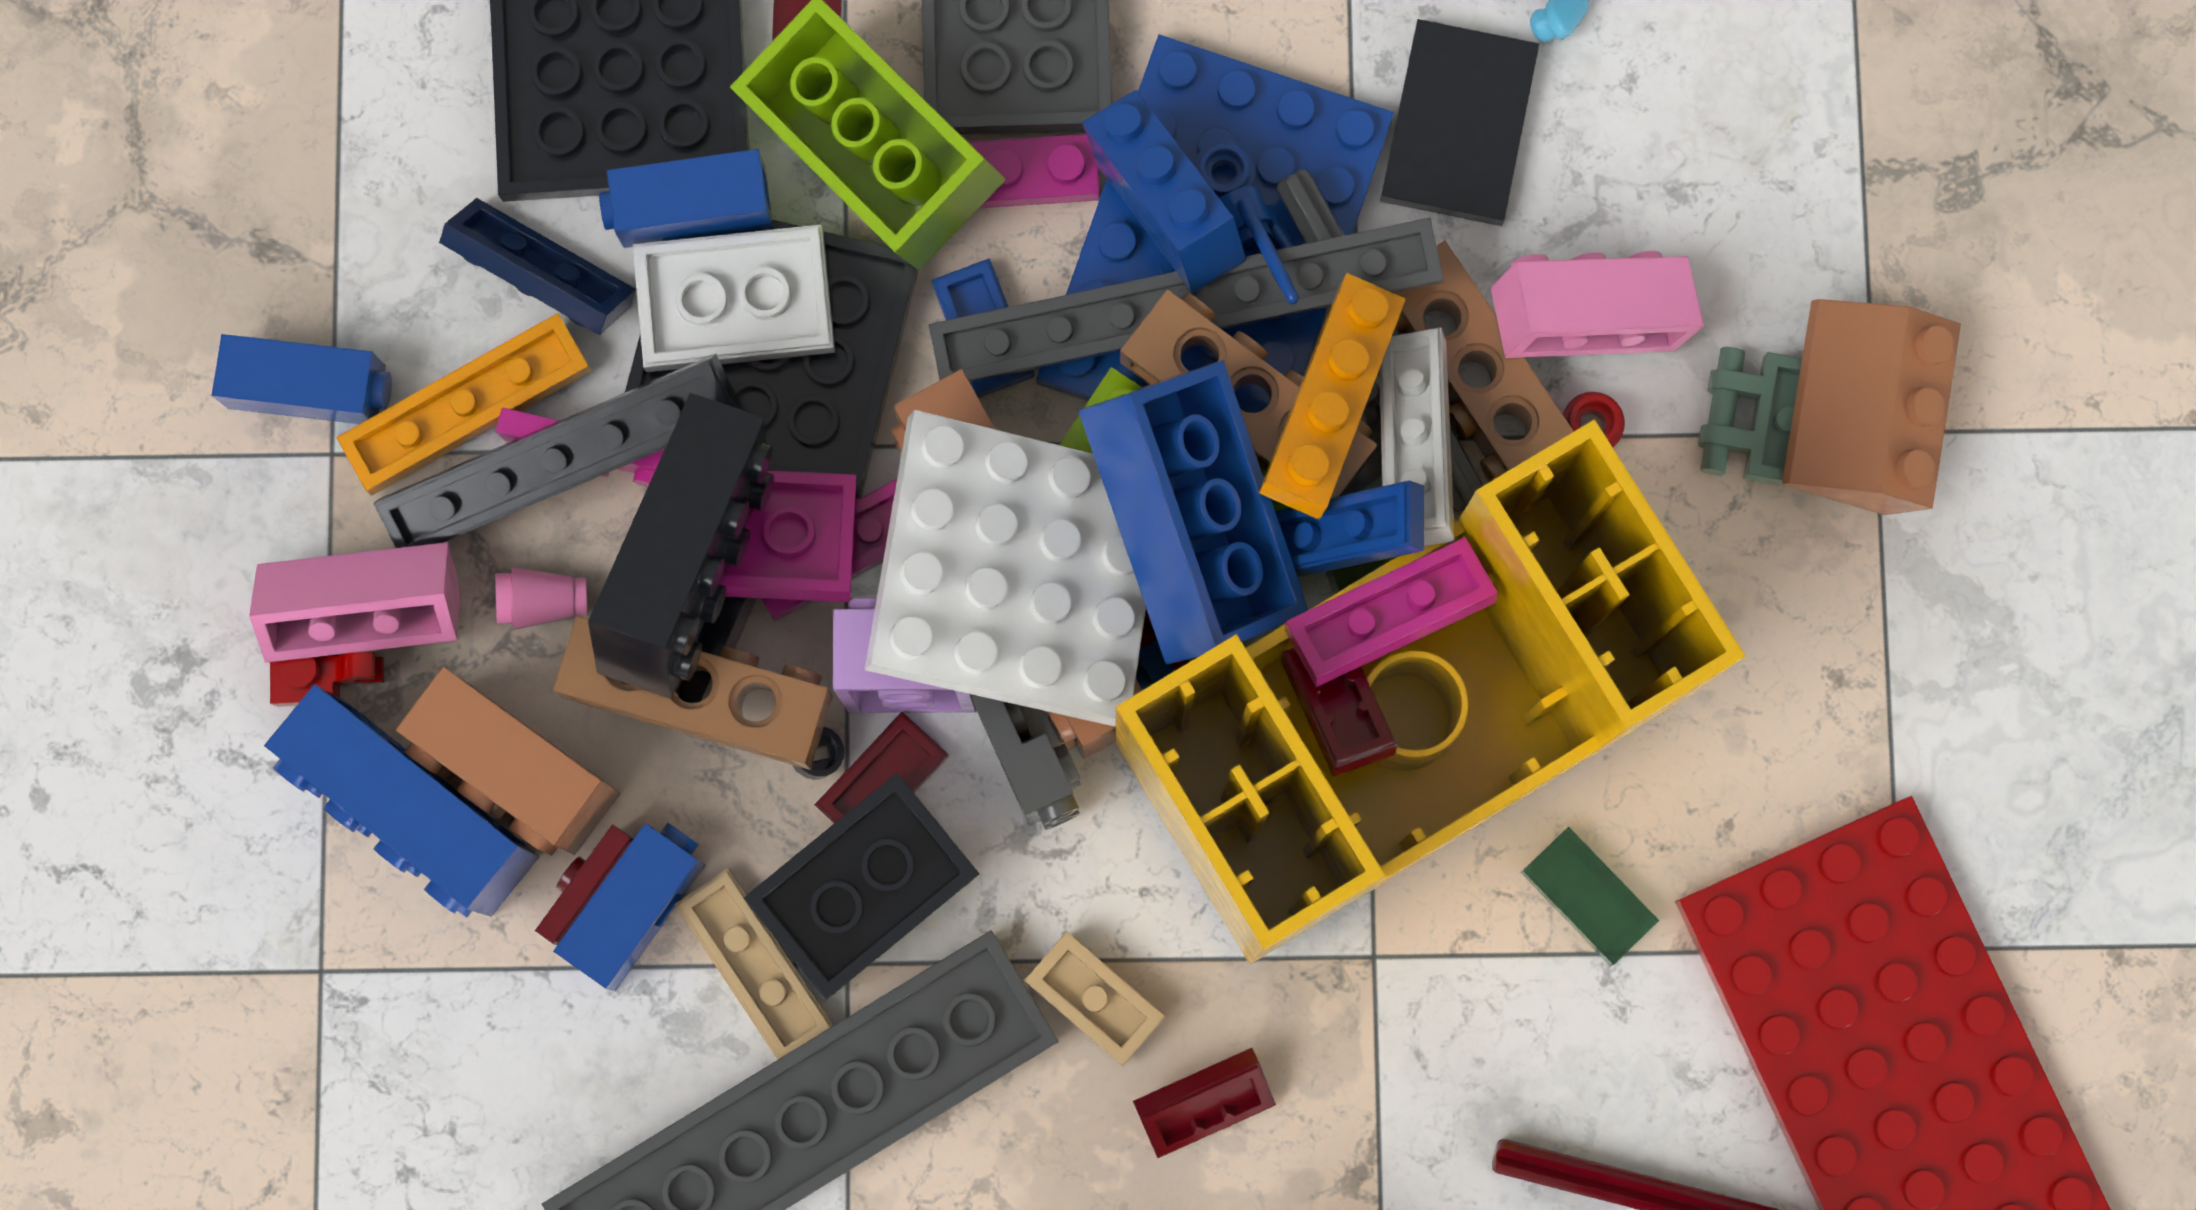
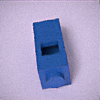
M759 149L607 170L609 191L599 192L600 211L605 230L614 229L623 248L633 247V244L706 237L773 227L766 167Z
M221 334L211 396L227 409L361 424L377 415L379 409H387L391 397L392 378L390 372L385 371L386 365L372 351Z
M668 822L661 832L645 823L553 952L605 989L616 991L676 907L674 904L683 898L706 864L692 855L699 844Z

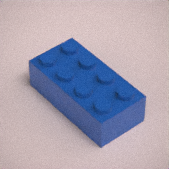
M1224 360L1161 380L1078 411L1166 664L1197 658L1236 634L1241 642L1282 625L1287 620L1309 610L1270 498L1258 493L1264 477Z
M316 684L312 686L264 745V747L279 758L273 766V769L303 792L308 790L318 798L322 794L327 796L330 800L323 809L330 816L352 832L357 830L368 838L373 833L380 839L373 849L403 873L407 870L416 877H419L421 873L431 880L424 888L425 892L454 914L458 911L465 917H468L474 911L492 917L540 857L477 805L460 794L457 789L438 774H433L404 753L406 748L346 700Z

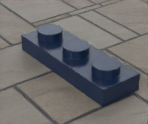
M475 198L444 223L439 241L440 244L461 255L467 262L480 266L515 286L521 293L534 297L564 314L575 324L586 327L599 335L631 306L636 288L478 198Z

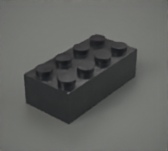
M690 392L588 620L597 674L672 699L680 678L686 681L692 678L702 651V643L696 642L705 621L714 624L717 620L727 591V587L721 585L729 565L738 567L741 564L751 535V531L745 528L753 509L763 511L772 491L774 474L767 471L773 454V446L766 444L764 417Z

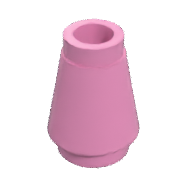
M512 566L511 573H495L497 624H513V630L573 618L576 615H587L586 577L573 578V576Z

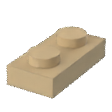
M1067 931L1024 980L1122 1067L1165 1018L1161 1012Z

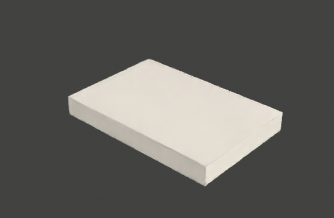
M822 225L633 244L643 368L646 372L681 369L714 354H717L721 364L835 353Z

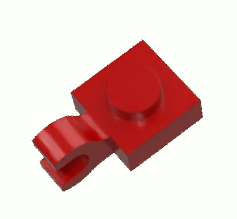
M355 652L270 662V704L277 707L297 706L314 684L340 697V685L384 683V657H375L374 652Z

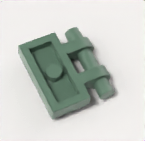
M1734 347L1720 348L1717 369L1710 371L1707 391L1713 394L1708 424L1702 425L1700 429L1698 446L1704 449L1700 471L1712 475H1725L1729 452L1747 454L1743 479L1784 486L1782 485L1802 358L1767 352L1762 359L1760 375L1742 372L1745 358L1744 350ZM1743 397L1756 400L1751 430L1733 427L1738 398Z

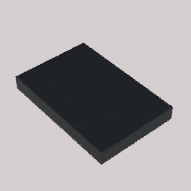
M1417 19L1380 202L1502 226L1505 220L1540 43Z

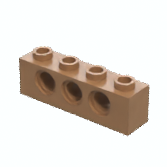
M1446 240L1436 245L1443 283L1394 293L1406 299L1396 328L1399 334L1429 330L1424 323L1423 316L1435 310L1444 311L1454 319L1456 330L1449 335H1444L1447 348L1450 424L1463 440L1472 437L1485 457L1480 460V466L1488 481L1491 482L1574 431L1524 357L1505 358L1495 313ZM1467 362L1480 363L1488 370L1491 383L1481 388L1471 387L1461 379L1458 367ZM1501 414L1517 416L1525 426V437L1515 441L1504 439L1495 430L1494 418Z
M1167 289L1120 350V363L1150 385L1188 372L1181 362V356L1187 349L1193 346H1204L1214 352L1218 361L1224 360L1234 392L1246 384H1255L1262 387L1269 396V405L1257 413H1247L1242 410L1241 413L1259 466L1267 472L1303 376L1293 370H1289L1284 376L1264 361L1268 353L1255 340L1240 331H1237L1231 337L1212 323L1216 318V314L1201 300L1189 293H1185L1180 299ZM1361 419L1331 498L1343 496L1376 450L1377 444L1369 439L1372 430Z
M576 615L553 687V691L562 698L811 770L833 699L830 690L819 685L822 675L786 664L782 674L757 668L759 657L738 649L722 646L719 656L701 651V656L695 670L707 672L712 677V690L707 698L698 703L684 702L680 695V686L683 681L680 678L672 699L597 674L588 625L589 619ZM756 689H767L773 692L776 703L769 717L762 721H749L744 718L742 704L750 692Z

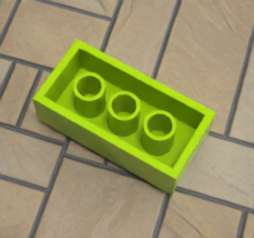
M811 0L730 86L897 255L918 271L1006 180L993 165L823 0Z

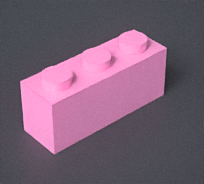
M1645 251L1628 258L1606 259L1603 253L1594 252L1579 255L1571 260H1549L1546 255L1533 254L1513 261L1510 265L1511 267L1490 288L1505 358L1671 352L1678 350L1704 327L1688 256L1662 257V254L1658 251Z
M448 542L257 564L249 617L265 663L457 641L461 587Z

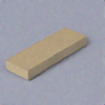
M727 868L674 905L778 1060L833 1027L834 1023L781 944L743 899L747 893L731 869Z

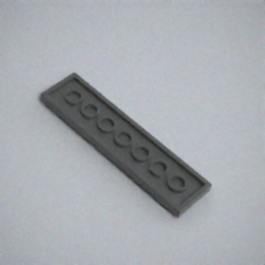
M990 930L543 1202L542 1206L545 1210H786L1059 1043L993 931Z

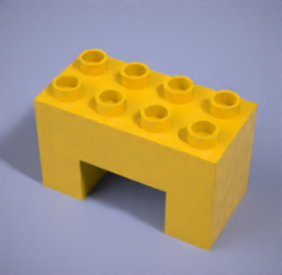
M1595 419L1477 489L1459 520L1454 522V542L1466 537L1498 592L1496 603L1361 666L1398 745L1394 756L1334 777L1332 776L1281 663L1282 652L1294 648L1285 632V624L1246 648L1236 634L1116 706L1115 744L1249 964L1264 957L1686 700L1746 657ZM1453 542L1424 546V551L1398 556L1313 608Z

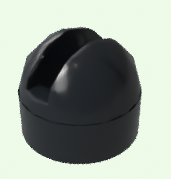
M824 727L817 750L827 747L829 758L813 761L811 770L792 765L795 771L803 777L813 780L823 779L834 773L844 759V745L838 734L832 729Z

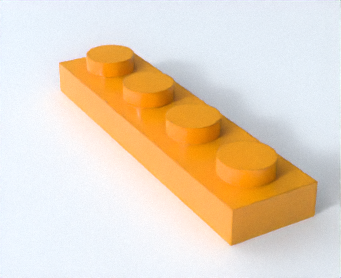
M1346 273L1331 305L1258 492L1259 494L1320 520L1327 509L1406 300L1405 298Z
M556 313L337 436L336 439L364 489L372 496L495 427L498 424L502 407L521 412L589 374L592 370L559 313Z

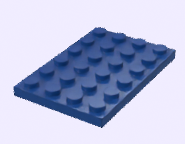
M1158 34L1138 93L1190 161L1194 164L1197 155L1203 148L1219 141L1233 142L1246 149L1255 164L1256 175L1253 185L1258 186L1265 204L1273 205L1281 225L1296 246L1306 243L1277 193V185L1291 174L1306 169L1311 173L1344 235L1353 234L1394 112ZM1219 166L1212 172L1214 180L1221 184L1230 183L1236 177L1235 172L1228 166ZM1108 179L1103 188L1066 295L1176 272ZM1272 237L1270 240L1272 241L1275 249H1281L1275 241V239ZM1259 248L1244 253L1246 257L1260 254L1261 251ZM1327 308L1223 329V331L1231 337L1237 331H1240L1255 340L1268 353L1264 361L1284 376L1289 370H1293L1304 377ZM1193 346L1187 349L1181 356V362L1188 371L1218 362L1214 352L1204 346ZM1120 351L1039 368L1036 377V384L1085 401H1089L1111 367L1141 387L1149 385L1120 363ZM1246 384L1235 391L1239 407L1244 412H1260L1270 403L1268 394L1258 385Z

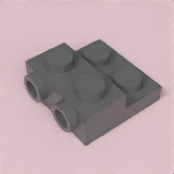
M971 695L976 711L1028 825L1031 826L1041 821L1045 830H1048L1080 815L1079 806L1072 789L1081 786L1079 780L1081 778L1065 743L1053 748L1047 734H1043L1022 744L1021 742L1030 739L1031 735L1019 705Z

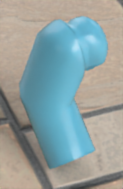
M1549 0L1546 8L1537 9L1531 15L1530 25L1534 36L1542 42L1552 41L1555 37L1563 40L1570 36L1586 15L1589 8V0Z

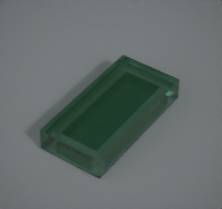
M1570 827L1562 831L1520 872L1610 966L1614 965L1660 921Z

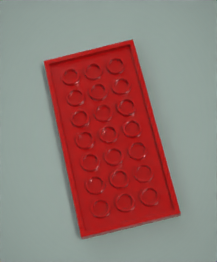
M1912 796L1675 901L1819 1210H2111Z

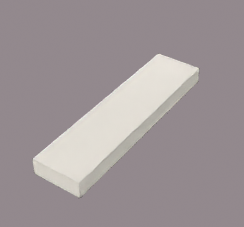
M1440 327L1392 336L1379 369L1382 486L1408 480L1424 485V546L1455 541L1446 340Z

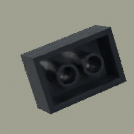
M895 773L743 897V899L822 996L828 1000L980 874L899 774Z

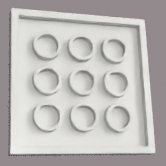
M914 410L907 419L865 670L1116 727V706L1131 698L1134 692L1146 606L1094 455Z

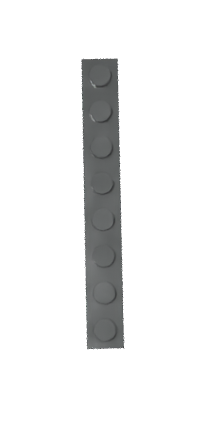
M1431 218L1276 250L1299 295V300L1296 304H1289L1262 253L1246 256L1244 262L1193 293L1177 272H1171L928 324L939 380L962 369L969 383L1119 352L1167 289L1180 299L1185 293H1189L1201 300L1216 314V318L1212 323L1223 330L1331 307L1339 285L1346 273L1392 293L1443 283V276Z

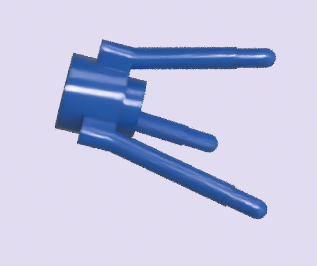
M1254 185L1235 189L1220 197L1219 199L1234 217L1244 252L1259 248L1289 304H1296L1299 300V295L1270 239L1273 237L1281 249L1296 245L1281 225L1273 205L1265 204L1258 186Z

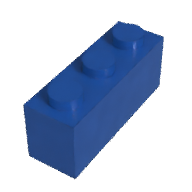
M1134 90L1082 122L1097 166L1192 293L1246 260L1234 217L1137 90Z

